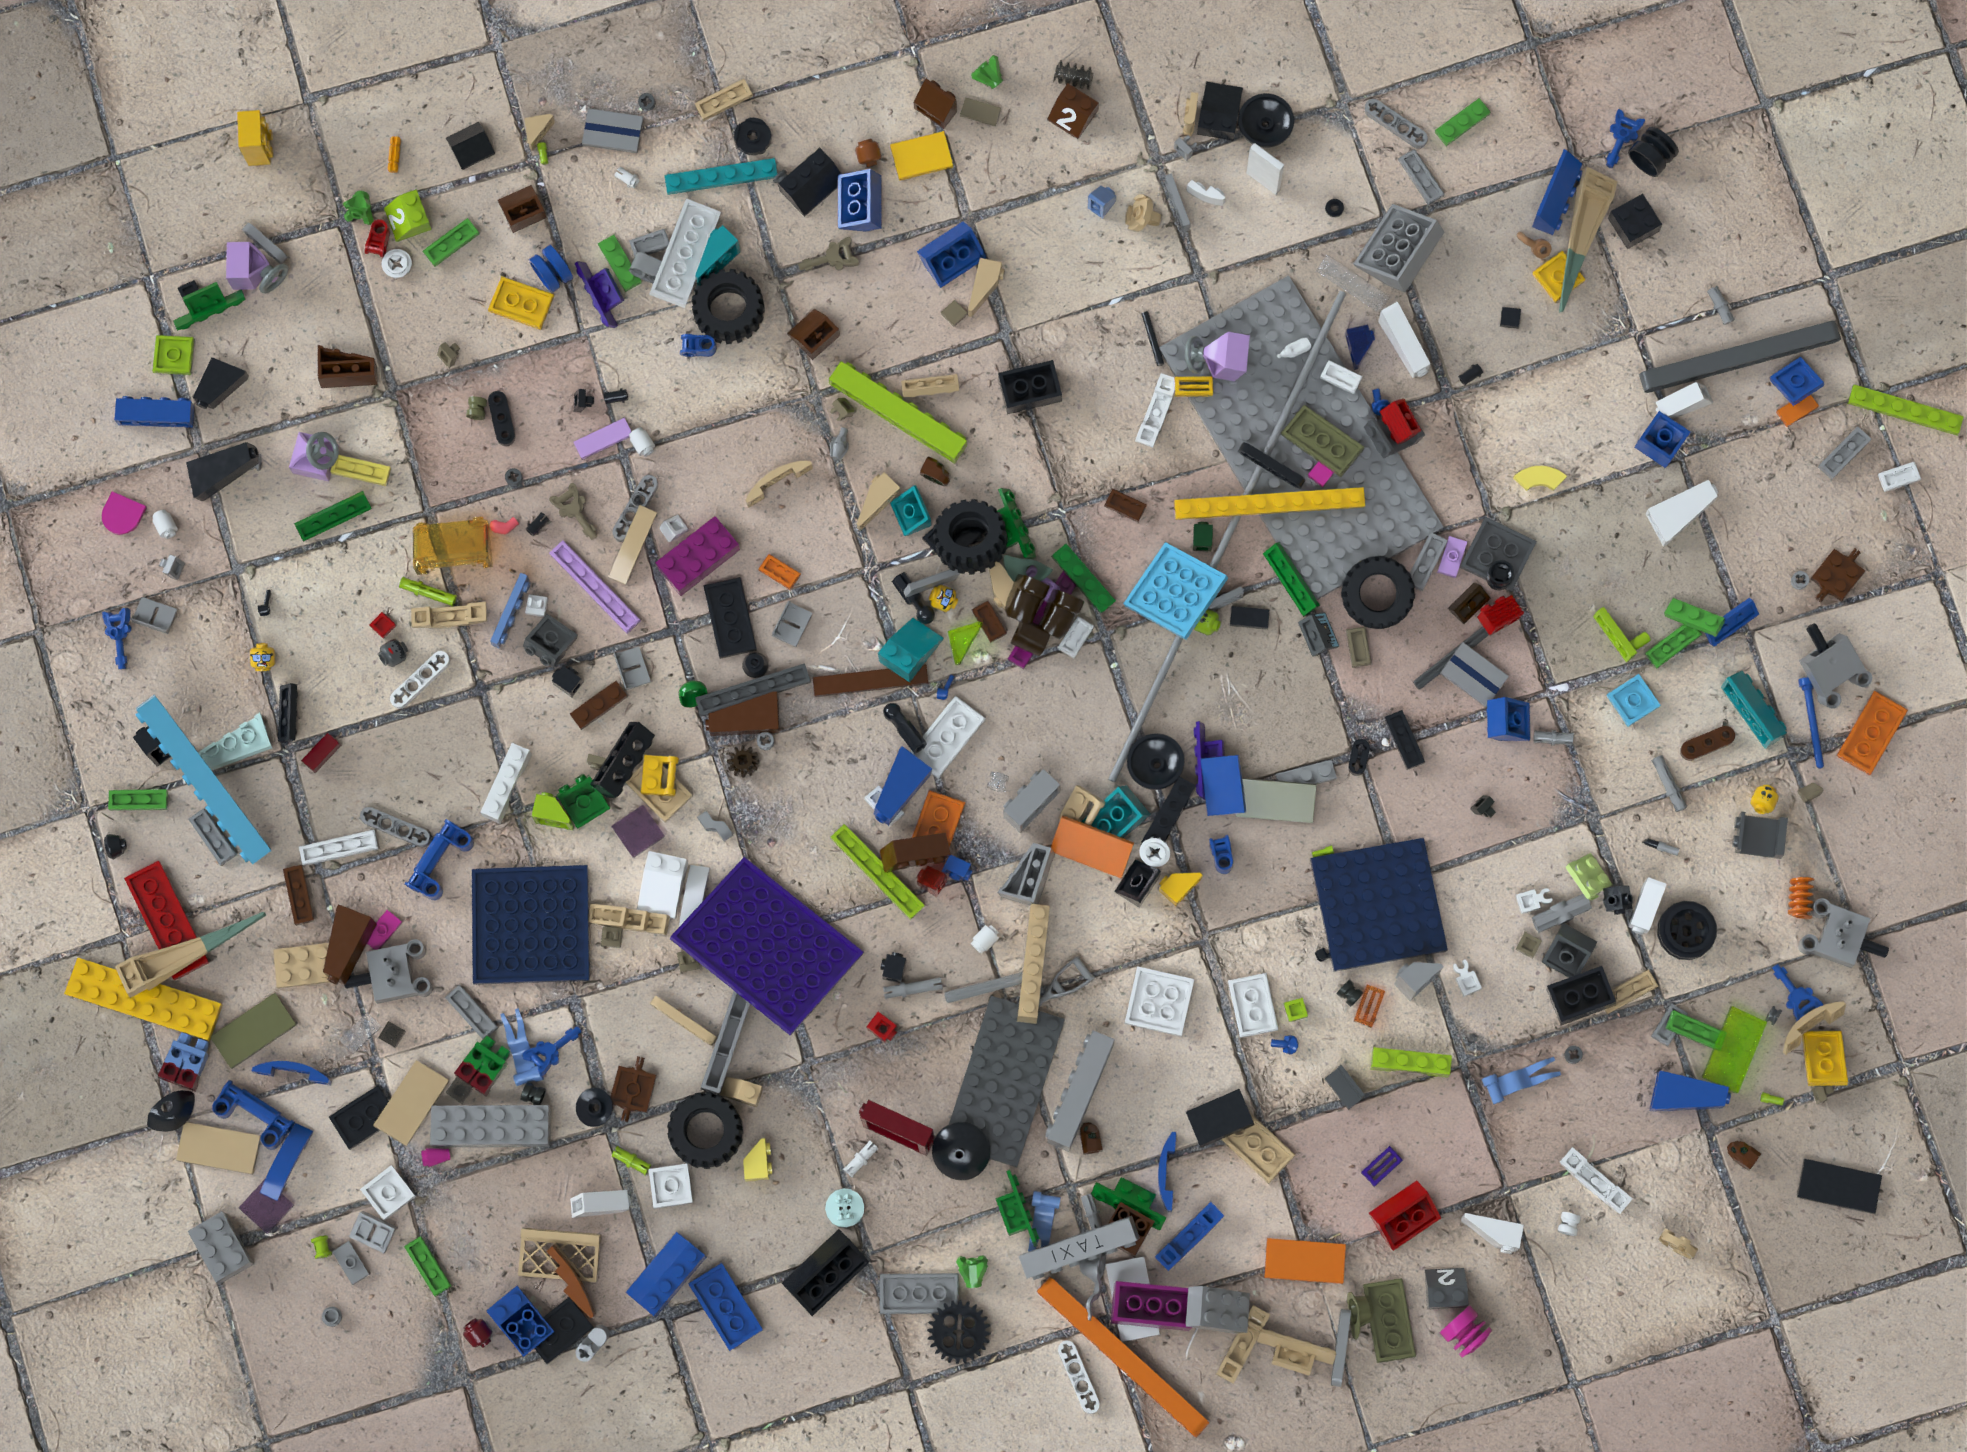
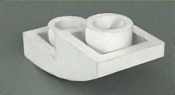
M1191 180L1188 183L1187 192L1194 197L1210 204L1224 205L1225 194L1219 188L1215 189L1210 186L1206 191L1205 187L1199 182Z

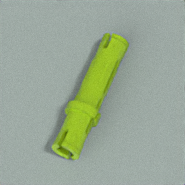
M404 576L399 584L400 589L413 592L416 596L422 595L452 607L457 598V595L425 585L422 581H413Z

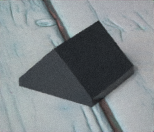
M479 122L446 137L462 170L495 154L486 132Z
M1134 860L1114 892L1140 908L1159 879L1161 871Z

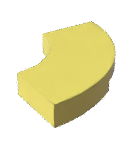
M1548 466L1528 467L1513 476V479L1526 491L1536 486L1548 487L1554 491L1567 478L1561 471Z

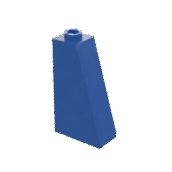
M903 746L898 751L874 809L875 818L880 823H885L888 826L931 776L932 772L931 767Z
M1660 1070L1657 1073L1649 1111L1721 1109L1725 1104H1729L1731 1093L1728 1092L1729 1087Z

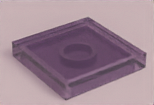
M644 805L611 826L632 858H635L665 837Z
M264 1179L240 1205L239 1209L266 1234H269L293 1208L294 1204L283 1194H281L278 1201L260 1194Z

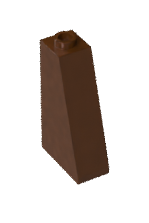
M777 691L709 713V719L705 720L706 731H709L710 736L760 734L762 732L780 733Z
M339 904L335 912L323 973L328 977L327 980L336 985L338 983L346 985L377 923L372 917Z

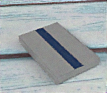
M588 108L582 145L637 153L644 118L643 116Z
M1464 642L1460 644L1440 672L1441 675L1484 707H1487V700L1494 698L1509 677Z

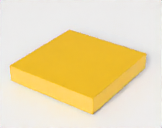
M1563 251L1532 273L1555 303L1561 299L1567 259ZM1580 272L1572 290L1586 280Z

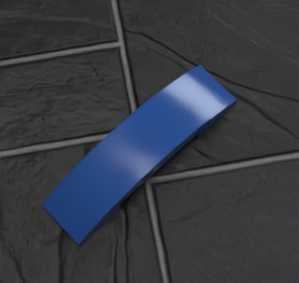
M290 1061L266 1062L252 1067L251 1070L254 1074L274 1077L275 1069L310 1074L309 1081L312 1083L330 1086L332 1083L316 1069Z
M295 1123L266 1176L260 1194L275 1201L279 1200L302 1150L306 1148L313 1134L312 1130Z
M1172 1132L1165 1142L1158 1167V1187L1167 1212H1172L1173 1191L1165 1190L1167 1153L1175 1154L1176 1132Z
M1210 1202L1155 1258L1169 1271L1216 1226L1224 1215Z

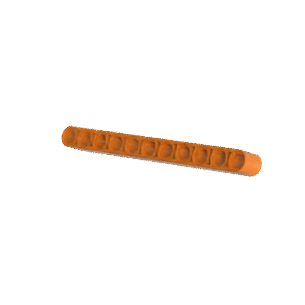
M1049 1277L1037 1290V1293L1194 1437L1197 1438L1209 1425L1207 1419L1092 1315V1319L1089 1321L1087 1309L1053 1278Z

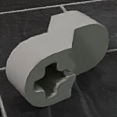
M707 811L697 817L706 831L717 832L724 842L733 836L724 821H713Z
M604 1325L596 1326L577 1347V1358L582 1362L589 1361L610 1336L609 1329Z

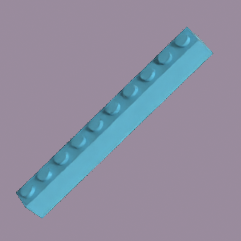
M154 694L136 707L138 712L135 714L141 723L146 722L149 726V729H147L148 733L153 739L158 738L161 742L158 746L165 755L167 753L170 754L173 758L170 762L176 770H182L184 773L182 778L188 786L192 784L195 787L194 794L200 801L204 799L207 803L206 810L211 816L216 815L219 819L217 822L218 826L223 832L225 830L228 831L231 835L228 839L234 847L237 845L242 850L240 855L245 862L250 861L253 865L271 851L270 847Z

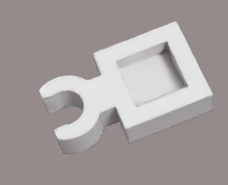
M1535 889L1516 894L1521 914L1540 909L1539 903H1551L1552 898L1545 899L1543 897V894L1548 893L1549 889H1543L1539 894H1536Z
M1463 960V969H1459L1456 964L1453 965V969L1460 975V977L1456 978V982L1463 997L1481 990L1482 987L1475 972H1468V962Z

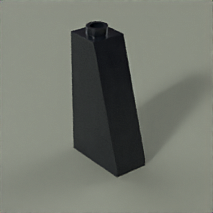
M245 442L186 462L193 498L200 501L207 500L259 464L258 449L254 445Z

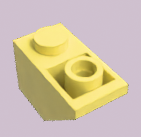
M765 1138L760 1139L743 1159L746 1182L768 1180L769 1174H772V1163H768L767 1155H771L770 1143H766Z

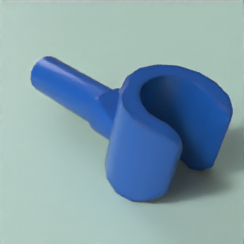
M953 675L949 676L944 688H938L937 699H947L950 685L954 679Z

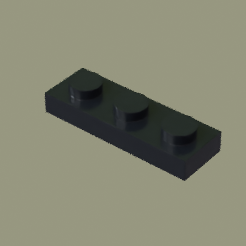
M290 683L280 686L278 742L287 743L296 739L297 684Z
M1403 710L1385 716V722L1406 770L1424 764L1425 760Z

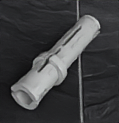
M1663 755L1655 757L1651 761L1665 787L1666 796L1670 798L1676 812L1686 809L1687 805L1680 793L1681 789L1677 787Z
M941 977L907 984L901 982L900 985L883 987L884 992L892 991V993L884 994L885 999L898 996L904 998L910 994L943 990L942 984L934 985L942 983Z

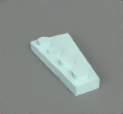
M260 712L252 720L245 721L239 725L240 727L235 731L228 732L223 736L224 738L216 743H211L198 752L211 770L272 749Z

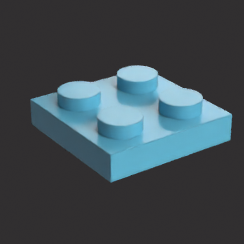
M1639 674L1606 695L1627 727L1661 706Z

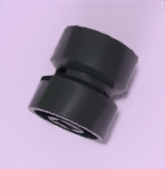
M1505 560L1495 561L1487 573L1486 580L1488 585L1498 591L1506 589L1514 575L1512 565Z

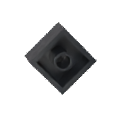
M1644 194L1615 208L1608 217L1627 249L1658 233L1662 227L1661 221Z

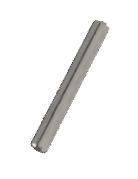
M1023 972L945 992L946 1002L951 1003L1019 985L1022 983Z

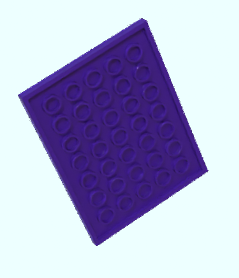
M745 857L741 859L670 937L671 941L790 1036L864 953Z

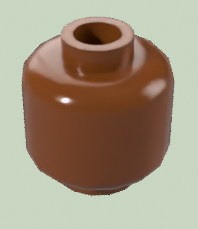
M872 139L858 142L855 152L859 164H866L867 168L877 165V161L882 158L878 142Z

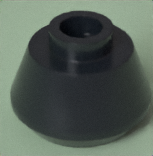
M750 653L744 658L742 668L747 676L759 678L767 672L768 661L761 653Z
M107 834L104 837L108 858L114 860L124 854V850L127 849L125 838L115 834Z

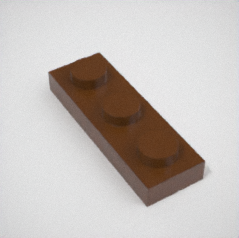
M615 681L571 712L570 716L582 730L628 696L619 683Z
M302 864L283 869L294 924L297 926L315 921Z

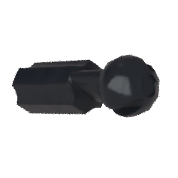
M906 572L897 575L891 582L905 602L916 608L917 620L923 624L931 623L935 617L934 610L929 606H924L920 600L921 593L906 597L903 591L909 583H912V580Z
M896 703L887 704L883 710L885 719L893 723L899 735L914 754L924 749L927 745L925 739L910 720L908 721L905 718L900 706Z

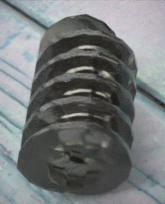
M1060 60L1056 66L1053 82L1058 78V83L1062 84L1065 79L1066 85L1072 81L1073 87H1076L1079 83L1080 88L1083 89L1087 84V90H1090L1094 73L1090 66L1085 71L1084 65L1077 69V63H1075L1071 68L1070 62L1063 66V62Z

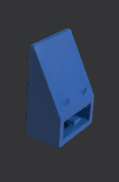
M518 1285L486 1310L523 1357L554 1332Z

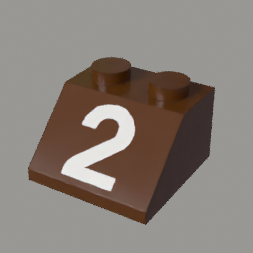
M1067 83L1058 96L1047 120L1076 139H1079L1098 112L1099 102Z

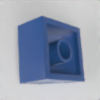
M1659 411L1634 448L1666 468L1690 434V431Z
M1508 697L1487 700L1488 738L1499 741H1530V705L1528 702Z

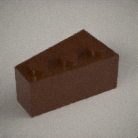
M318 345V381L321 388L378 385L377 365L374 358L355 353H344L338 349L332 350Z
M946 833L892 840L880 850L885 873L914 866L920 867L932 862L940 864L945 862V859L951 855Z

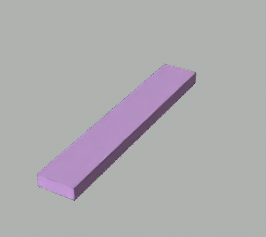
M563 540L549 552L560 566L626 634L641 622L627 605Z

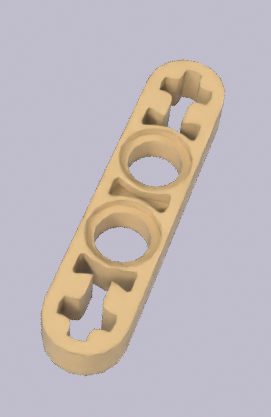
M655 996L650 1002V1005L708 1045L712 1046L717 1039L712 1033L659 997Z

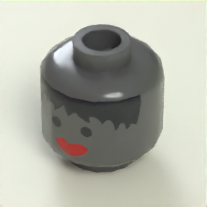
M392 639L380 647L378 656L385 666L395 667L406 660L408 648L403 641L399 642L397 639Z

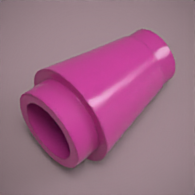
M426 1148V1150L421 1151L423 1166H428V1168L450 1160L449 1148Z

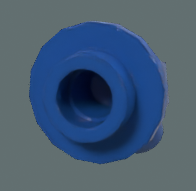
M1380 389L1372 390L1374 397L1372 410L1376 415H1381L1379 411L1390 405V402L1381 398Z
M1293 1035L1285 1036L1284 1040L1271 1039V1047L1283 1048V1053L1291 1055L1298 1049V1040Z

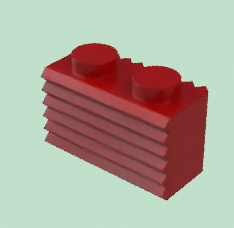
M1404 398L1392 402L1379 411L1382 415L1383 423L1389 428L1391 438L1397 445L1407 442L1422 430Z
M1513 595L1507 598L1501 596L1495 601L1494 605L1487 604L1480 609L1481 613L1477 618L1489 636L1519 620L1524 611H1522L1520 605L1513 598Z

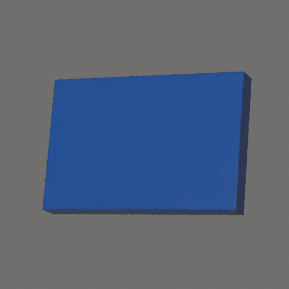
M1239 755L1201 758L1207 816L1245 813L1246 805Z

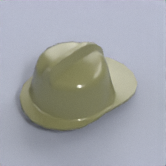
M1348 1292L1347 1304L1348 1309L1351 1310V1333L1353 1338L1357 1340L1360 1334V1327L1368 1324L1373 1318V1306L1369 1296H1354L1352 1292Z

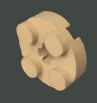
M1664 1229L1658 1239L1666 1247L1669 1245L1673 1248L1674 1252L1688 1259H1693L1698 1251L1697 1247L1690 1244V1240L1683 1236L1677 1238L1668 1229Z

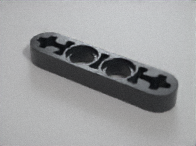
M1245 442L1241 444L1238 452L1242 456L1293 487L1302 488L1305 482L1304 477Z

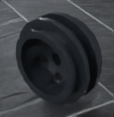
M1681 901L1670 906L1662 914L1657 924V937L1661 947L1669 955L1679 960H1693L1703 956L1712 948L1717 937V924L1714 916L1705 906L1694 901ZM1685 914L1691 915V920H1686ZM1672 919H1677L1678 925L1674 926L1671 922ZM1698 922L1702 924V929L1697 928L1696 924ZM1682 928H1686L1689 930L1687 932L1689 936H1684L1682 934ZM1671 933H1674L1676 938L1675 940L1671 936ZM1695 937H1701L1702 942L1696 943ZM1682 943H1688V947L1682 946Z

